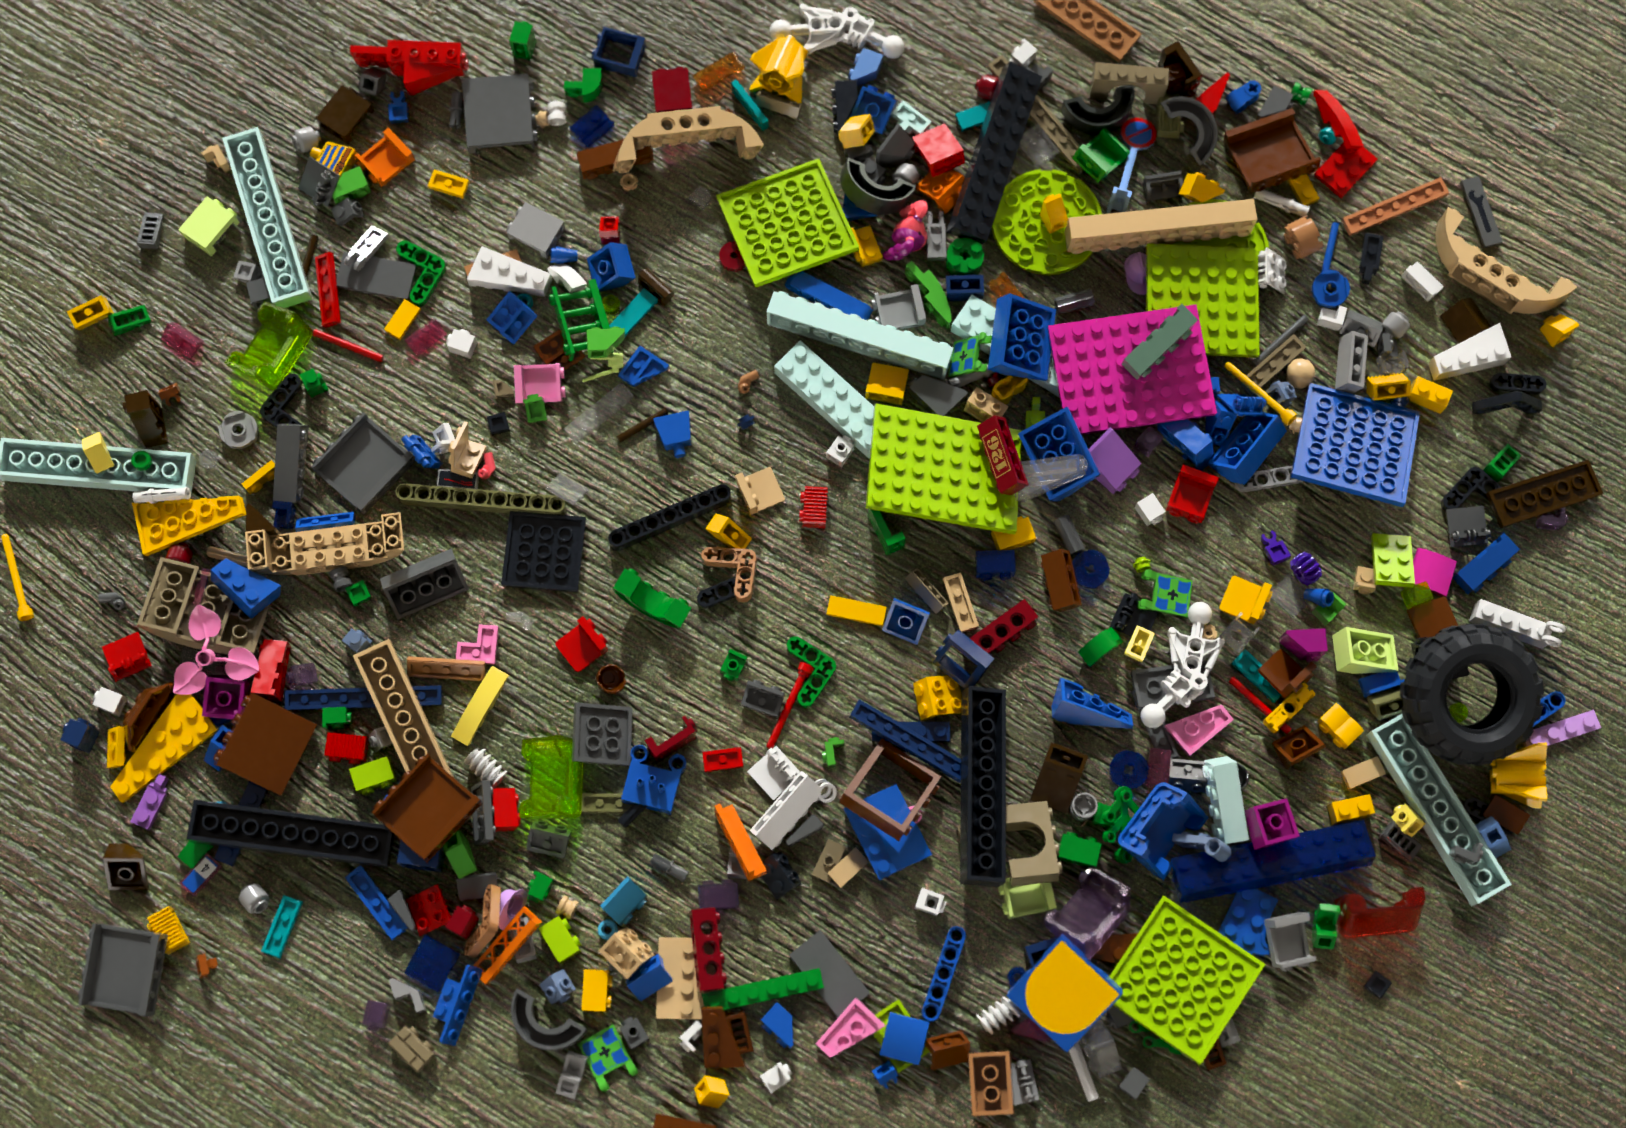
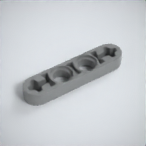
M1293 465L1255 471L1249 479L1251 481L1253 477V482L1247 483L1246 487L1238 483H1234V485L1240 492H1250L1298 484L1303 481L1294 478L1290 480ZM1276 473H1283L1286 477L1285 481H1278ZM1260 475L1265 476L1267 483L1264 485L1258 483L1257 477Z

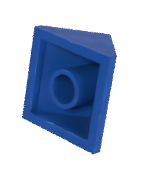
M894 598L882 631L918 645L930 613Z

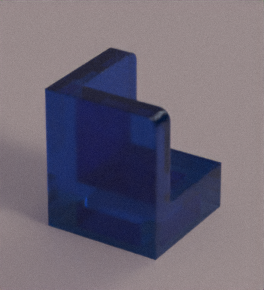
M273 501L272 508L275 511L274 527L293 529L296 506L293 502Z

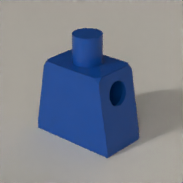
M689 410L653 418L664 449L666 451L673 449L675 458L686 456L684 447L691 445Z

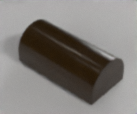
M648 268L643 269L638 274V283L655 296L659 303L665 306L673 298L674 292Z

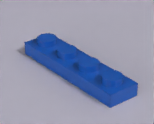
M361 865L344 877L392 941L408 929Z

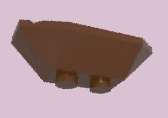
M170 682L144 689L142 693L138 694L135 699V705L124 716L123 727L128 750L135 753L175 696L173 692L174 683Z

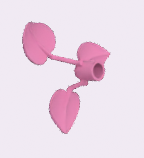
M197 605L191 613L189 632L195 640L205 638V643L202 646V651H199L195 657L198 666L193 662H184L177 667L173 688L175 694L188 695L202 690L205 687L207 675L201 670L203 666L210 665L214 661L227 662L225 672L233 680H244L259 672V664L256 657L245 648H232L228 653V658H217L212 650L207 649L209 637H214L220 632L221 620L215 612L202 605Z

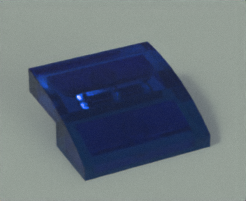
M425 935L404 974L440 992L446 978L453 970L460 953Z

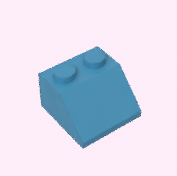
M627 876L600 907L620 926L623 923L627 925L634 917L632 913L636 909L640 910L647 903L645 900L647 895Z

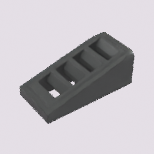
M144 213L137 240L140 248L159 250L163 214ZM149 218H158L157 221H149Z
M812 814L786 841V845L792 847L822 830L825 825Z
M1394 821L1389 822L1378 837L1409 862L1413 860L1422 848L1414 838L1403 833ZM1394 830L1396 833L1390 838L1389 835ZM1399 835L1402 837L1398 843L1394 842ZM1405 840L1408 841L1406 846L1402 849L1400 846L1403 844ZM1413 845L1414 849L1408 854L1406 851Z
M399 890L389 897L387 901L411 932H416L417 927L405 895Z

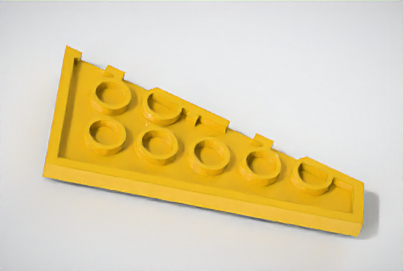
M224 496L212 499L200 498L197 500H169L155 504L150 502L132 503L142 553L145 556L152 555L173 544H178L246 515L243 497Z
M193 694L175 695L110 786L121 803H125L155 780L159 774H163L218 731L210 717L202 716L203 708Z

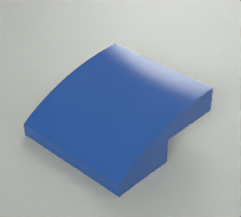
M509 291L486 320L514 345L536 319L537 315L520 298Z
M890 1012L880 1055L919 1065L929 1022Z

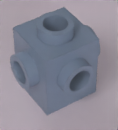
M1276 381L1265 391L1283 408L1292 405L1291 401L1297 398L1294 387L1288 381Z
M564 969L550 975L539 984L551 1005L560 1002V1004L566 1002L571 998L570 994L576 990Z

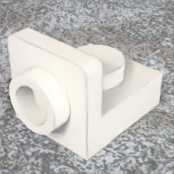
M698 1021L680 1037L682 1040L680 1045L687 1052L691 1050L694 1053L696 1051L689 1040L695 1041L703 1033L700 1030L702 1025Z
M780 1062L760 1077L770 1093H773L791 1081L790 1075H792V1072L787 1064L782 1065Z

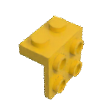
M1232 576L1219 609L1254 625L1258 619L1262 620L1266 609L1263 607L1265 602L1268 603L1271 599L1273 592L1270 589L1272 585L1265 582L1262 586H1259L1240 577Z
M925 677L913 683L921 721L931 719L937 715L961 713L960 687L951 677Z

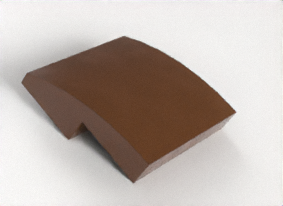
M560 329L533 346L544 364L560 363L561 367H564V371L585 358L581 350L575 352L573 361H569L568 355H565L563 351L564 340ZM571 337L572 344H577Z
M1446 596L1406 610L1418 638L1434 637L1442 629L1453 625L1458 626Z

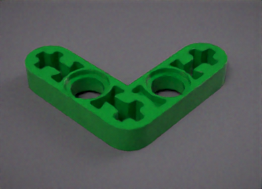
M401 241L396 247L399 257L424 270L410 293L412 303L420 307L429 300L446 271V264L441 257L409 241ZM408 247L411 253L407 251L403 253L401 249H406ZM424 254L426 255V260L418 262L416 260L417 256ZM440 263L441 268H436L435 270L433 264L438 265ZM425 278L433 279V283L429 286L424 285L423 281ZM421 294L423 298L416 300L415 295L419 296Z
M794 636L787 642L788 652L802 662L814 667L813 673L797 696L798 704L803 708H809L814 704L835 673L836 663L832 658L808 642ZM796 642H799V647L801 649H804V646L807 647L804 650L802 656L799 655L801 654V650H799L798 648L792 650L791 643L795 644ZM813 651L817 654V658L815 661H808L806 654ZM831 663L832 670L828 669L824 676L817 673L818 671L820 673L823 672V664ZM814 678H820L822 685L815 688L812 686L811 681ZM807 687H809L812 691L817 692L816 694H814L813 692L810 694V702H802L803 698L801 696H806L809 692V689H806Z

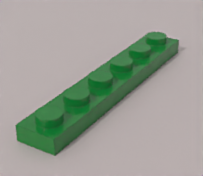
M820 968L703 993L702 998L704 1007L722 1006L724 1010L823 989L824 985Z

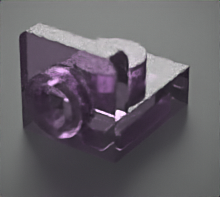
M1560 508L1556 512V517L1552 514H1544L1536 520V528L1559 531L1567 524L1568 515L1565 514L1566 509Z
M314 662L292 665L288 669L286 682L290 684L291 689H295L299 685L318 682Z

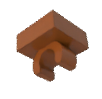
M177 383L160 389L158 392L161 400L166 398L168 406H171L169 400L171 397H175L178 403L181 401L178 394L180 388Z
M205 954L197 955L195 958L199 978L207 977L209 969H214L218 966L216 958L207 960Z

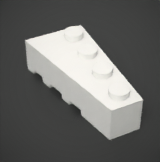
M481 246L467 277V282L469 286L473 287L480 286L487 289L494 288L507 292L514 291L521 292V294L545 297L552 278L548 272Z
M1498 323L1434 356L1428 365L1433 380L1436 381L1505 365L1511 358V354L1501 324Z

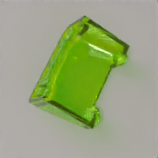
M263 301L257 312V318L262 323V326L244 354L239 351H233L229 354L224 364L264 387L275 390L288 375L311 339L312 329L295 312Z
M557 735L522 739L521 753L526 760L531 761L530 799L522 800L519 806V818L566 819L578 818L582 810L583 763L572 762L573 738Z

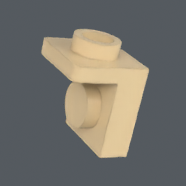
M218 144L210 146L201 152L206 162L214 160L217 168L221 167L225 173L231 170Z
M1358 566L1356 568L1353 590H1358L1360 594L1365 595L1373 593L1377 586L1374 583V570Z

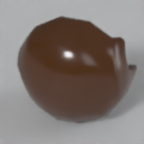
M613 664L601 667L596 674L598 687L604 693L615 694L620 692L626 685L625 672Z

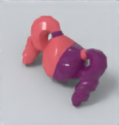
M919 200L904 207L899 212L900 216L904 219L895 226L892 234V240L896 245L882 254L884 259L901 260L911 252L918 251L927 243V232L922 220L928 211L927 202Z

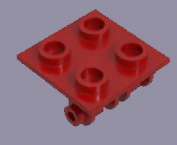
M135 632L102 647L109 665L108 671L113 675L115 682L152 666L139 632Z
M438 884L406 899L419 937L443 925L446 926L448 921H450L448 905L445 904L446 900H444L442 889L439 888Z

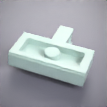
M904 101L898 105L891 115L908 134L913 132L919 135L925 132L932 123Z

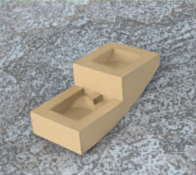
M1378 756L1340 772L1348 790L1386 774Z
M855 847L827 874L841 888L869 861Z

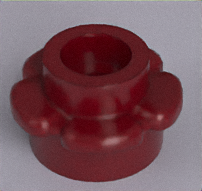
M997 372L986 380L989 385L988 387H994L1003 375Z

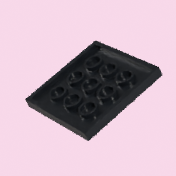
M510 511L501 586L578 593L586 517Z

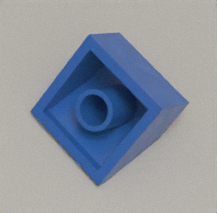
M610 242L587 258L591 277L596 279L599 292L623 287L636 278L626 244Z

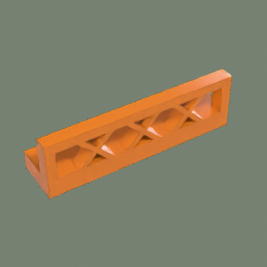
M720 803L715 805L714 815L748 882L766 874L767 870L733 804L722 808Z
M526 906L517 913L473 965L482 969L480 980L484 984L494 980L541 925L542 921ZM525 913L530 920L525 926H521L520 917ZM517 929V936L512 941H508L507 933L509 930ZM504 944V951L500 956H495V947ZM491 959L492 965L485 971L480 964L484 960Z

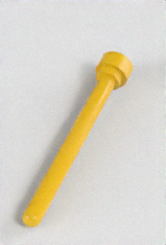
M1225 363V368L1257 396L1263 397L1267 404L1280 414L1281 421L1289 426L1295 421L1298 414L1292 409L1283 408L1232 363Z
M3 534L1 539L19 604L18 611L16 612L19 621H27L34 617L33 610L26 603L10 538L7 534Z

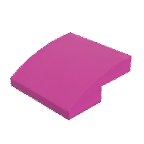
M1417 548L1413 561L1414 587L1422 591L1428 590L1441 597L1447 596L1457 561L1426 549Z

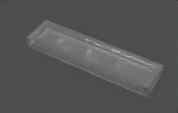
M621 382L566 426L564 431L575 444L579 443L632 400L634 395Z

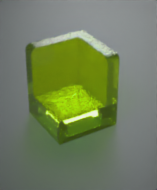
M1426 581L1414 585L1413 588H1405L1401 592L1407 609L1434 599Z

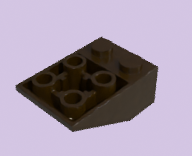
M1051 742L1030 801H1047L1048 808L1067 814L1088 755Z

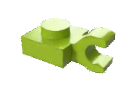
M1040 397L1032 398L1031 411H1026L1025 429L1045 419V411H1040Z

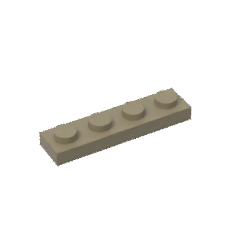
M1293 334L1246 376L1262 388L1307 347ZM1241 381L1239 382L1251 396L1255 394Z

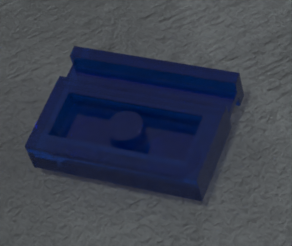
M596 105L569 128L586 148H589L612 129L615 124Z

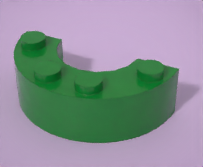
M624 568L613 587L615 594L644 615L667 626L680 628L692 608L688 606L689 603L682 598H671L663 591H655L650 583L642 581V578L638 576V572L631 568L628 570Z

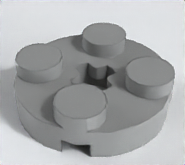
M234 411L223 418L224 421L219 426V435L223 442L231 449H244L257 441L258 424L251 415L243 411ZM237 426L244 428L241 434L234 433L237 430Z

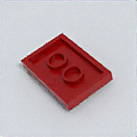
M1343 143L1313 176L1342 199L1377 162L1378 158L1364 147L1359 150L1346 149Z

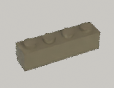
M761 90L757 93L755 104L758 107L767 108L770 111H776L791 118L799 117L803 105Z
M918 568L911 571L905 578L908 584L914 588L916 593L922 597L924 602L936 614L949 604Z

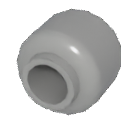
M310 126L295 130L292 136L295 149L302 153L311 151L314 146L318 148L319 141H321L319 132Z
M908 163L900 164L892 175L893 184H896L901 179L915 185L919 179L916 167Z
M1397 311V313L1391 312L1381 324L1384 329L1383 333H1390V339H1393V337L1401 339L1410 328V319L1400 311Z
M251 884L242 888L239 901L247 912L258 914L268 907L269 896L259 884Z

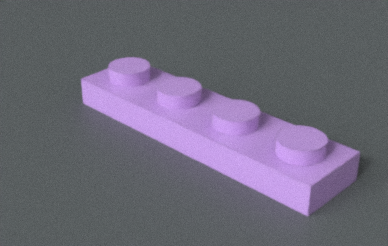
M1591 710L1534 729L1532 735L1523 744L1524 747L1536 743H1547V746L1598 730L1601 726L1595 711Z

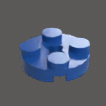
M1326 270L1320 273L1314 279L1311 286L1312 296L1316 304L1327 308H1334L1342 304L1350 292L1347 278L1343 277L1336 270ZM1329 284L1332 288H1335L1332 293L1326 290Z

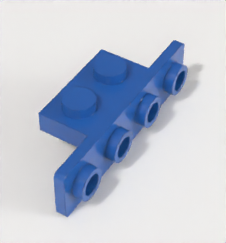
M466 965L460 983L446 978L433 1014L434 1018L446 1022L439 1042L451 1046L456 1045L482 973L481 968Z

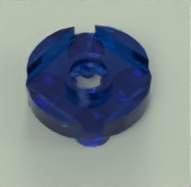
M1088 550L1080 552L1072 561L1077 584L1081 587L1096 589L1108 578L1110 568L1106 557L1099 551ZM1093 565L1095 572L1087 573L1085 566Z
M1124 750L1116 754L1111 760L1109 776L1116 786H1126L1133 790L1140 787L1147 779L1148 763L1140 753ZM1125 765L1133 767L1132 775L1124 773Z

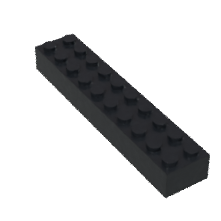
M1011 61L1002 68L954 207L947 233L959 238H971L981 245L988 240L1043 76Z
M968 686L961 692L960 884L999 887L1006 883V690Z
M194 800L186 839L191 843L389 868L395 834L383 824Z

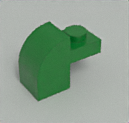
M583 68L582 81H564L565 95L572 98L582 96L583 103L595 100L602 91L603 76L601 68Z
M1111 627L1095 636L1078 653L1088 666L1091 667L1110 651L1120 646L1123 641Z
M1320 903L1318 910L1314 911L1312 924L1314 948L1333 950L1337 939L1336 923L1340 914L1339 905Z

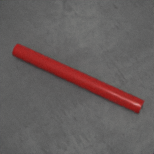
M314 329L312 333L317 338L378 362L383 361L384 355L318 329Z
M1234 676L1228 681L1263 714L1268 716L1273 712ZM1286 723L1280 727L1286 734L1292 730Z

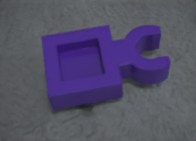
M1273 530L1269 534L1271 539H1267L1262 534L1261 542L1267 545L1264 551L1273 566L1291 558V554L1282 540L1276 541V533Z

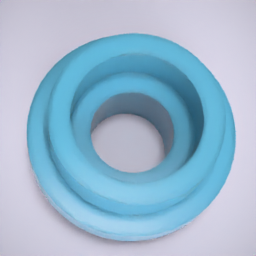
M604 920L598 926V934L605 940H609L613 934L618 932V927L612 920ZM607 926L612 928V931L609 934H606L604 932V929Z

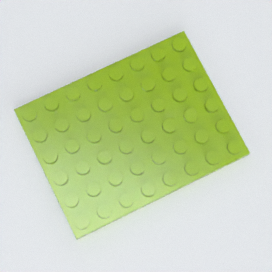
M875 404L866 509L1015 535L1017 532L1019 491L1011 496L1001 494L998 491L995 477L990 470V462L984 452L983 442L979 438L977 425L980 422ZM1009 428L1018 456L1021 458V439L1018 433L1022 430Z

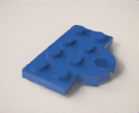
M1241 882L1218 932L1251 955H1269V945L1265 941L1267 934L1264 920L1271 917L1278 899Z

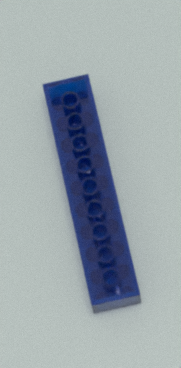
M1362 820L1301 832L1297 838L1257 850L1254 849L1252 842L1230 846L1231 854L1225 861H1218L1206 853V851L1171 858L1170 872L1179 903L1371 866L1376 855L1365 822Z

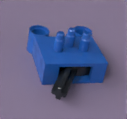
M636 745L632 748L630 754L631 763L621 797V802L632 806L618 819L621 826L627 828L644 809L672 814L681 775L686 770V759L684 756L675 754L670 757V771L644 765L649 757L645 746ZM642 751L645 753L643 759H636L634 757L635 753ZM676 760L683 763V766L679 769L672 766Z

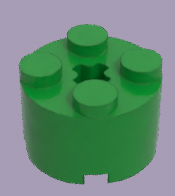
M971 238L955 239L947 250L945 261L946 268L950 274L959 276L978 275L984 260L982 245Z

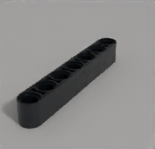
M725 484L717 485L615 529L608 536L610 547L615 551H622L721 508L731 501L730 488ZM720 492L728 494L725 498H719L717 495ZM703 499L710 501L707 506L701 505L700 502ZM691 507L693 510L687 514L683 512V509ZM669 514L675 516L672 521H667L665 517ZM656 522L658 525L656 528L650 529L648 524ZM636 529L640 531L639 535L637 536L630 535V532L632 530ZM616 537L622 538V542L619 544H614L612 541Z

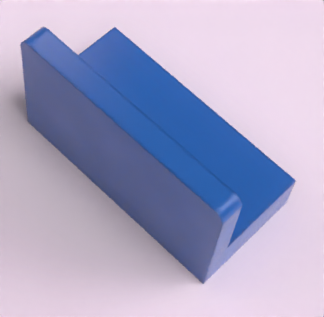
M1385 672L1361 678L1358 682L1364 698H1367V696L1399 687L1405 679L1400 680L1398 672Z
M657 954L644 962L630 978L626 979V984L637 999L642 1001L671 983L673 979L664 968L662 957Z

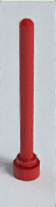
M800 662L797 668L799 670L798 678L766 745L768 749L774 748L805 679L814 671V667L807 663Z

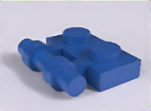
M405 435L402 437L401 440L405 444L406 450L411 451L415 456L416 462L424 468L438 469L443 464L435 453H432L430 447L421 436L411 435L408 437Z

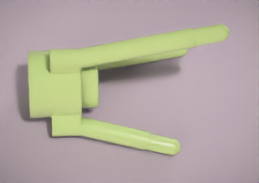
M611 353L606 358H590L608 360V367H612V369L584 378L582 382L611 373H619V368L624 367L623 353Z

